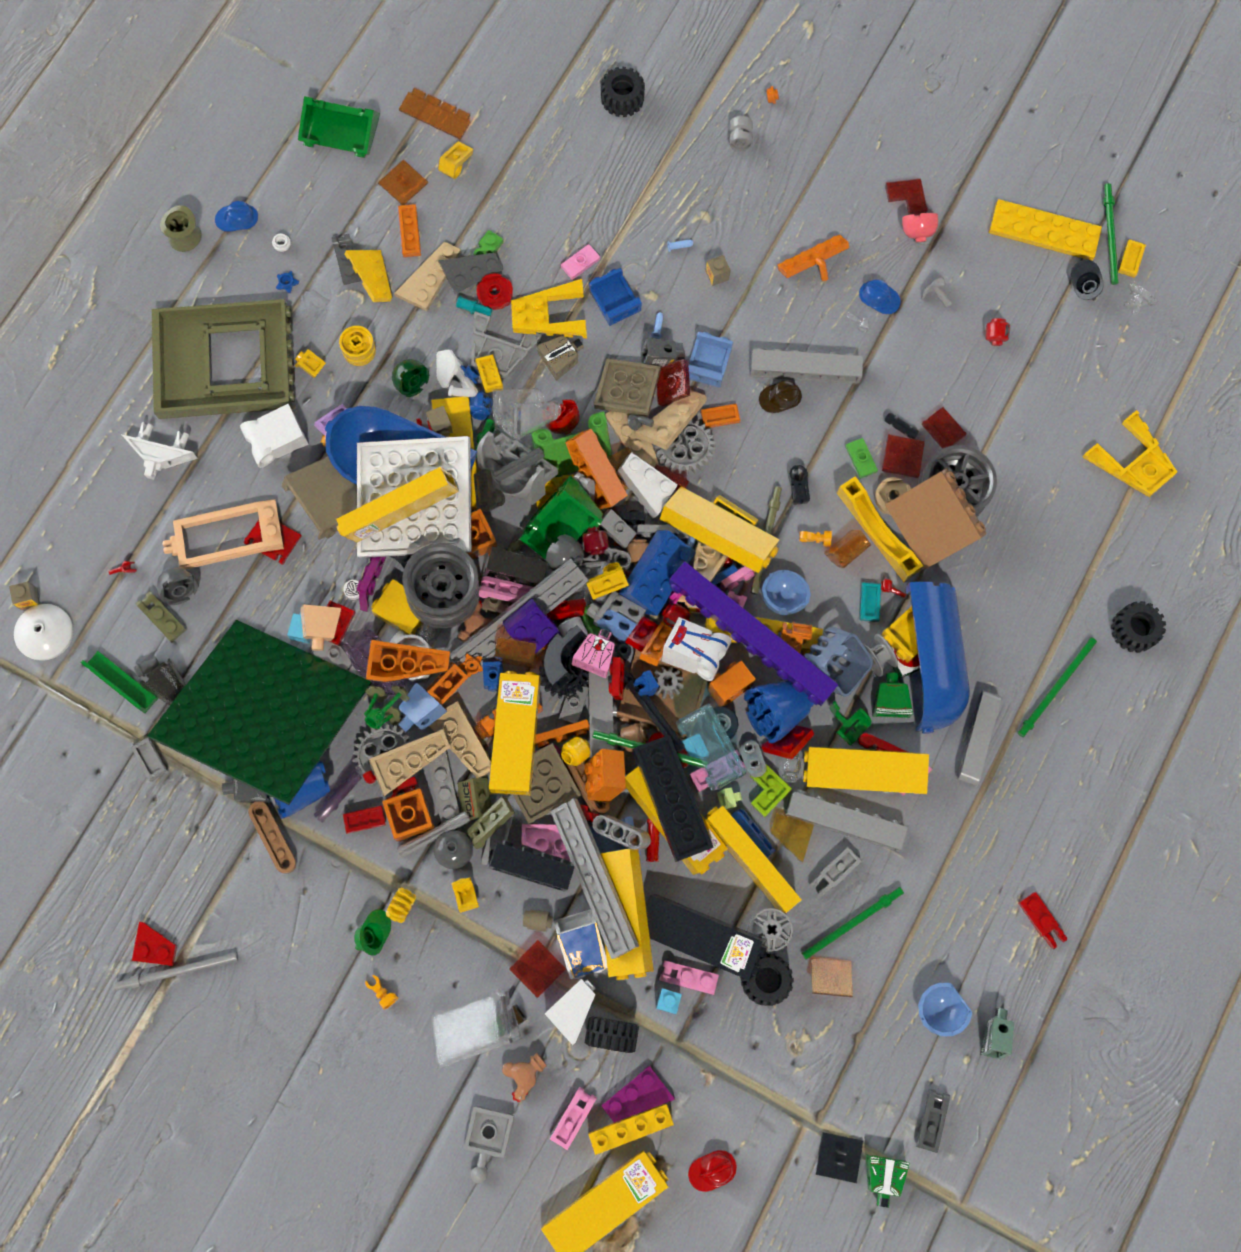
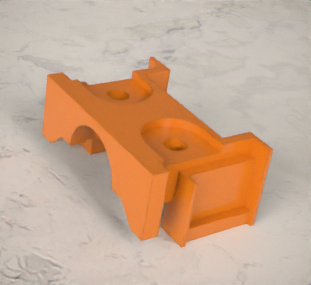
M793 622L792 628L787 629V623H783L781 639L800 653L803 639L811 640L812 625Z

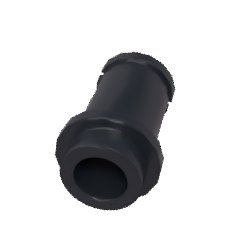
M626 643L618 645L616 648L617 656L621 657L624 661L629 659L632 651L631 647Z

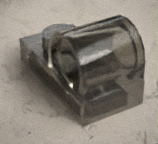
M483 469L474 474L477 510L481 509L482 511L490 512L504 505L505 496L503 492L493 488L491 470Z

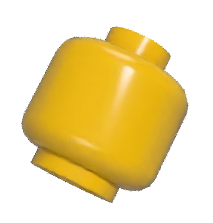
M574 737L562 746L561 756L568 765L578 766L590 757V744L583 738Z

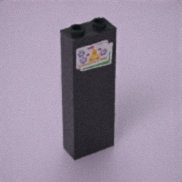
M658 894L650 895L646 906L651 940L746 980H751L754 976L757 977L761 965L758 964L759 960L765 956L768 946L765 945L767 939Z

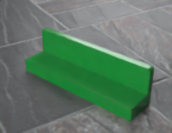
M99 651L95 653L88 663L84 660L80 662L143 713H146L158 700L157 697Z

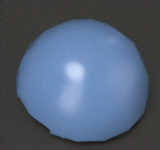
M777 570L770 573L764 580L762 587V597L766 606L774 613L782 616L801 611L809 603L811 596L809 585L805 579L789 570Z
M937 983L930 986L922 994L918 1004L919 1016L923 1025L931 1033L939 1036H954L961 1033L969 1025L972 1017L971 1009L951 983Z

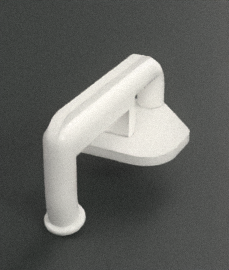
M452 350L438 351L436 355L437 380L441 387H449L454 375H456L463 387L456 388L451 385L448 390V396L475 397L478 390L473 381L464 375V371L460 367L463 363L455 356Z

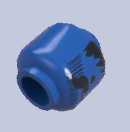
M478 391L475 397H470L471 416L476 420L488 418L492 414L493 409L492 397L484 391Z

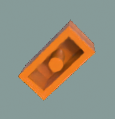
M451 662L448 666V671L442 672L429 685L426 691L443 705L465 682L468 676L455 663Z

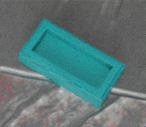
M862 582L860 621H880L881 584Z

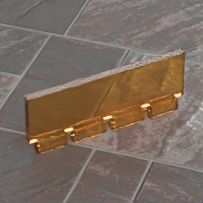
M414 88L411 93L408 92L399 107V111L460 140L471 123L469 120L470 113L458 109L456 113L457 107L443 102L441 105L440 99L429 94L426 97V93L417 88Z

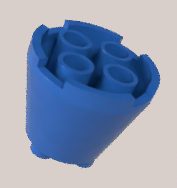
M789 680L755 686L748 689L744 694V700L747 701L749 709L746 711L752 727L760 737L764 735L769 743L781 740L810 713L811 707L814 706L803 691L800 693L792 687V683Z
M319 760L290 805L273 798L279 807L277 810L281 819L292 816L330 792L328 781H325L322 775L325 773L323 762Z

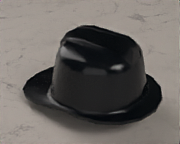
M1082 260L1074 265L1070 275L1077 297L1083 300H1096V297L1101 294L1104 288L1103 277L1097 263L1092 260Z

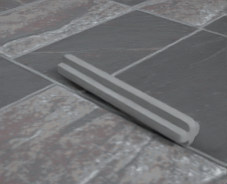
M463 812L397 848L399 855L404 857L436 840L444 832L455 830L470 821L469 815Z

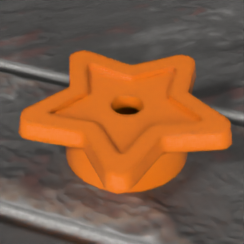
M466 654L465 661L459 665V668L466 670L468 677L482 672L483 668L480 666L482 656L472 657Z

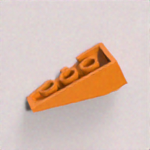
M371 640L366 679L389 682L448 671L450 651Z

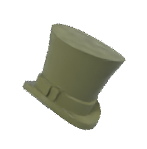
M178 205L172 207L163 215L160 221V229L168 237L172 248L180 252H186L194 249L199 244L201 230L196 225L194 214L188 207Z

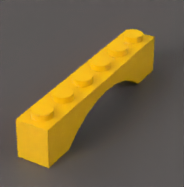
M856 476L842 484L837 491V495L902 581L905 582L919 573L923 567L922 563L913 551L907 548L886 526L873 506L867 491Z

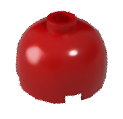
M566 399L562 400V404L557 405L555 402L549 405L542 412L544 424L548 430L555 434H570L579 423L580 414L576 402Z

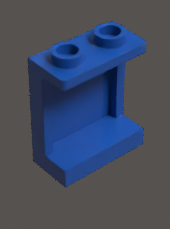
M621 268L617 270L612 269L606 275L595 277L589 283V292L609 326L641 311L642 302L639 297L636 298L623 277V270Z

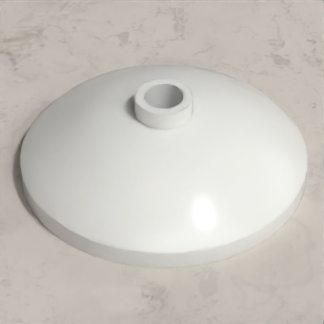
M39 604L27 609L19 617L14 628V640L17 648L25 656L39 661L50 660L61 655L68 648L73 637V624L69 615L58 606L52 604ZM41 626V630L37 632L36 629Z

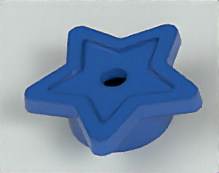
M292 271L277 275L279 281L276 286L277 290L285 289L288 293H291L292 287L299 284V281L293 278Z
M461 365L460 367L464 371V375L477 384L480 376L478 370L472 365L467 367Z

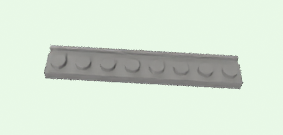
M570 558L450 653L451 659L459 666L465 661L466 654L472 657L482 656L480 666H482V662H487L514 640L508 634L502 622L526 602L533 598L547 614L589 580Z
M573 798L571 801L562 804L550 812L572 865L575 866L574 870L611 959H616L639 947V944L580 804L576 798Z

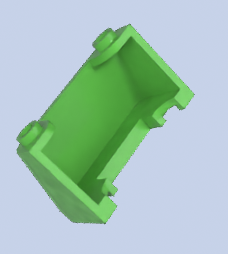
M603 411L591 415L588 420V427L597 435L598 442L610 461L612 450L607 420ZM547 429L531 431L533 450L541 448L545 454L543 459L558 468V474L555 477L579 471L578 466L573 464L565 443L577 434L553 440L552 434Z

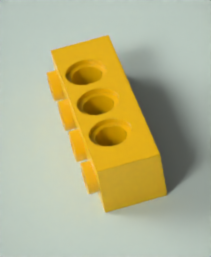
M665 1103L588 1132L594 1153L597 1155L674 1124Z

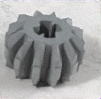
M662 667V673L656 670L655 675L657 677L654 678L659 687L655 695L658 696L660 693H663L662 699L666 698V694H669L670 699L674 698L673 693L680 695L679 689L684 687L680 683L684 678L681 676L677 677L680 671L677 670L672 673L673 667H670L667 672L666 668ZM664 680H670L671 686H665Z

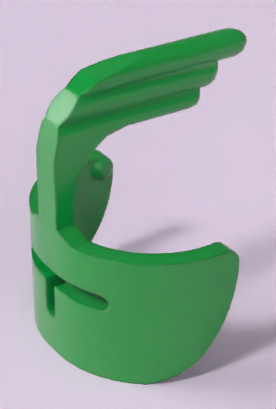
M836 701L830 705L829 709L833 715L843 723L836 733L851 746L871 725V718L862 708H859L850 719L846 720L840 714V707ZM856 720H858V723L853 727V729H854L856 732H854V731L851 729V730L845 735L844 733L847 731V729H848Z

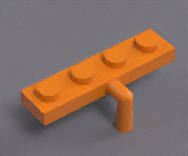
M840 234L833 236L823 243H819L790 259H786L778 264V270L786 278H789L817 264L820 269L821 280L827 281L829 278L824 260L848 249L849 242Z

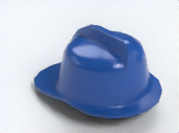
M235 201L229 206L221 208L215 215L216 226L225 232L249 229L258 221L257 210L243 201Z
M875 279L868 281L860 288L859 297L861 301L882 314H892L899 309L901 301L898 293L883 280Z

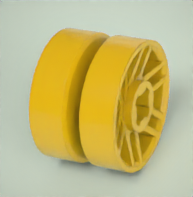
M351 326L340 335L339 345L348 363L354 366H364L374 359L376 346L368 329L362 326Z

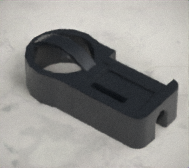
M802 465L793 466L788 473L790 486H792V503L794 505L807 504L810 501L808 472ZM798 469L804 472L805 477L802 481L799 480ZM793 470H795V480L792 478Z

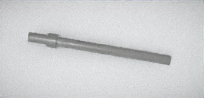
M232 953L143 976L135 975L131 976L130 979L115 982L114 987L116 991L129 987L134 989L141 987L145 983L237 961L238 956L237 953Z

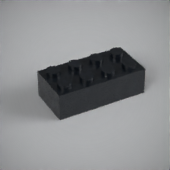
M503 840L501 843H496L488 869L563 892L568 890L575 866L570 865V861L561 858L555 861L551 859L552 856L540 852L539 855L532 853V849L522 846L520 849L513 847V843Z

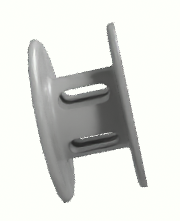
M875 634V647L870 649L867 645H863L873 659L871 670L881 677L883 675L881 665L887 662L891 666L897 667L898 660L889 643L881 635Z

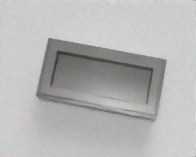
M147 737L131 747L149 781H153L168 772L150 738Z

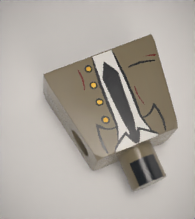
M560 336L539 344L537 351L557 381L578 363L577 352L583 349L584 346L580 339L570 343L565 336Z

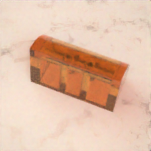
M851 530L824 554L836 566L845 568L869 548L871 543L861 530Z

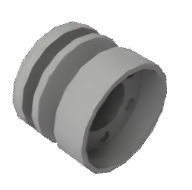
M769 908L760 911L751 918L747 931L767 939L765 943L768 946L766 953L779 951L787 946L792 938L793 927L792 922L784 912ZM767 925L775 927L773 930L775 934H767Z

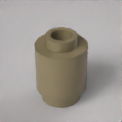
M530 909V911L525 910L523 917L524 927L547 932L548 928H552L553 916H550V912Z

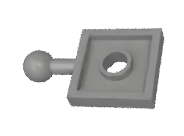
M476 1106L473 1107L464 1145L465 1150L480 1153L477 1167L471 1171L473 1182L481 1184L487 1179L485 1166L488 1155L505 1158L514 1115ZM486 1126L494 1128L495 1135L492 1138L484 1136L483 1130Z

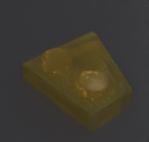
M776 813L770 833L787 850L792 852L800 862H803L814 825Z

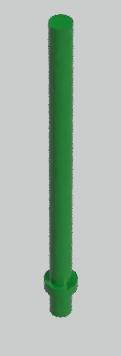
M1091 637L1028 720H1024L1023 726L1018 731L1019 736L1024 738L1029 730H1033L1035 722L1097 643L1094 638Z

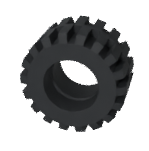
M622 66V69H619V67H616L614 71L611 69L608 71V74L604 75V79L601 81V103L604 105L605 110H609L611 115L614 113L616 117L620 115L627 117L628 114L632 116L634 111L637 113L640 107L642 108L645 82H643V77L639 76L640 73L637 71L633 72L634 69L632 68L626 69V67ZM619 89H626L631 93L627 95H619L615 93V91Z
M1136 601L1121 609L1113 618L1112 622L1114 623L1111 625V629L1114 630L1112 636L1117 638L1115 642L1117 644L1120 642L1122 649L1128 648V652L1135 651L1136 653L1147 651L1158 644L1166 632V629L1163 628L1166 626V621H1162L1164 615L1163 613H1158L1159 609L1157 607L1154 609L1151 603L1145 605V601H1140L1139 603ZM1131 618L1138 619L1145 625V636L1138 635L1133 631Z
M765 954L758 963L761 965L760 969L768 967L773 969L778 975V986L772 992L761 991L756 985L755 976L751 980L742 978L741 986H743L744 993L751 1001L758 1005L773 1006L780 1004L789 996L790 991L793 989L792 983L794 978H792V969L788 967L789 964L782 960L783 958L775 956V954Z
M592 1016L588 1018L584 1043L591 1047L633 1053L636 1051L639 1026L635 1023Z

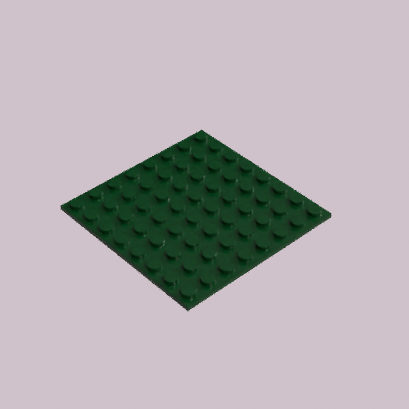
M235 620L147 737L290 805L365 694L366 689L370 687L371 681L239 620Z

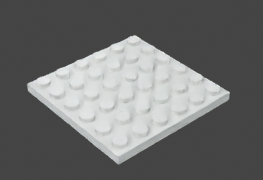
M469 436L357 443V508L438 467H442L452 475L459 492L357 542V557L413 555L419 549L436 543L451 544L461 548L466 553L471 552V461Z

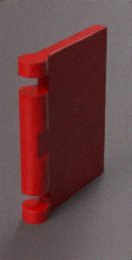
M259 520L244 539V544L248 545L251 539L254 540L252 544L263 542ZM279 523L284 549L261 553L274 561L281 555L279 563L283 565L302 535Z

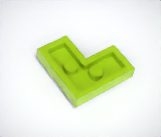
M767 764L766 772L762 776H749L763 789L751 802V805L764 818L792 790Z

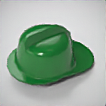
M376 909L370 912L363 925L357 928L354 934L356 950L364 951L370 956L380 953L391 931V920L386 916L385 911Z

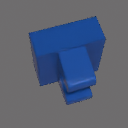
M650 670L643 672L642 676L634 682V687L637 685L643 687L638 692L640 696L648 695L650 697L656 693L659 687Z

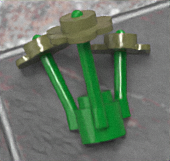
M371 686L366 689V694L372 699L364 713L366 716L365 722L369 727L380 729L387 721L396 726L402 720L400 710L392 705L399 698L404 702L409 701L408 692L404 687L391 686L396 695L382 710L380 708L373 709L376 701L384 702L387 699L388 695L385 694V690L377 686Z

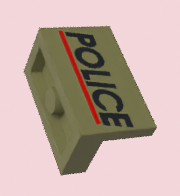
M472 778L458 783L462 813L466 812L470 820L479 819L492 807L488 778Z

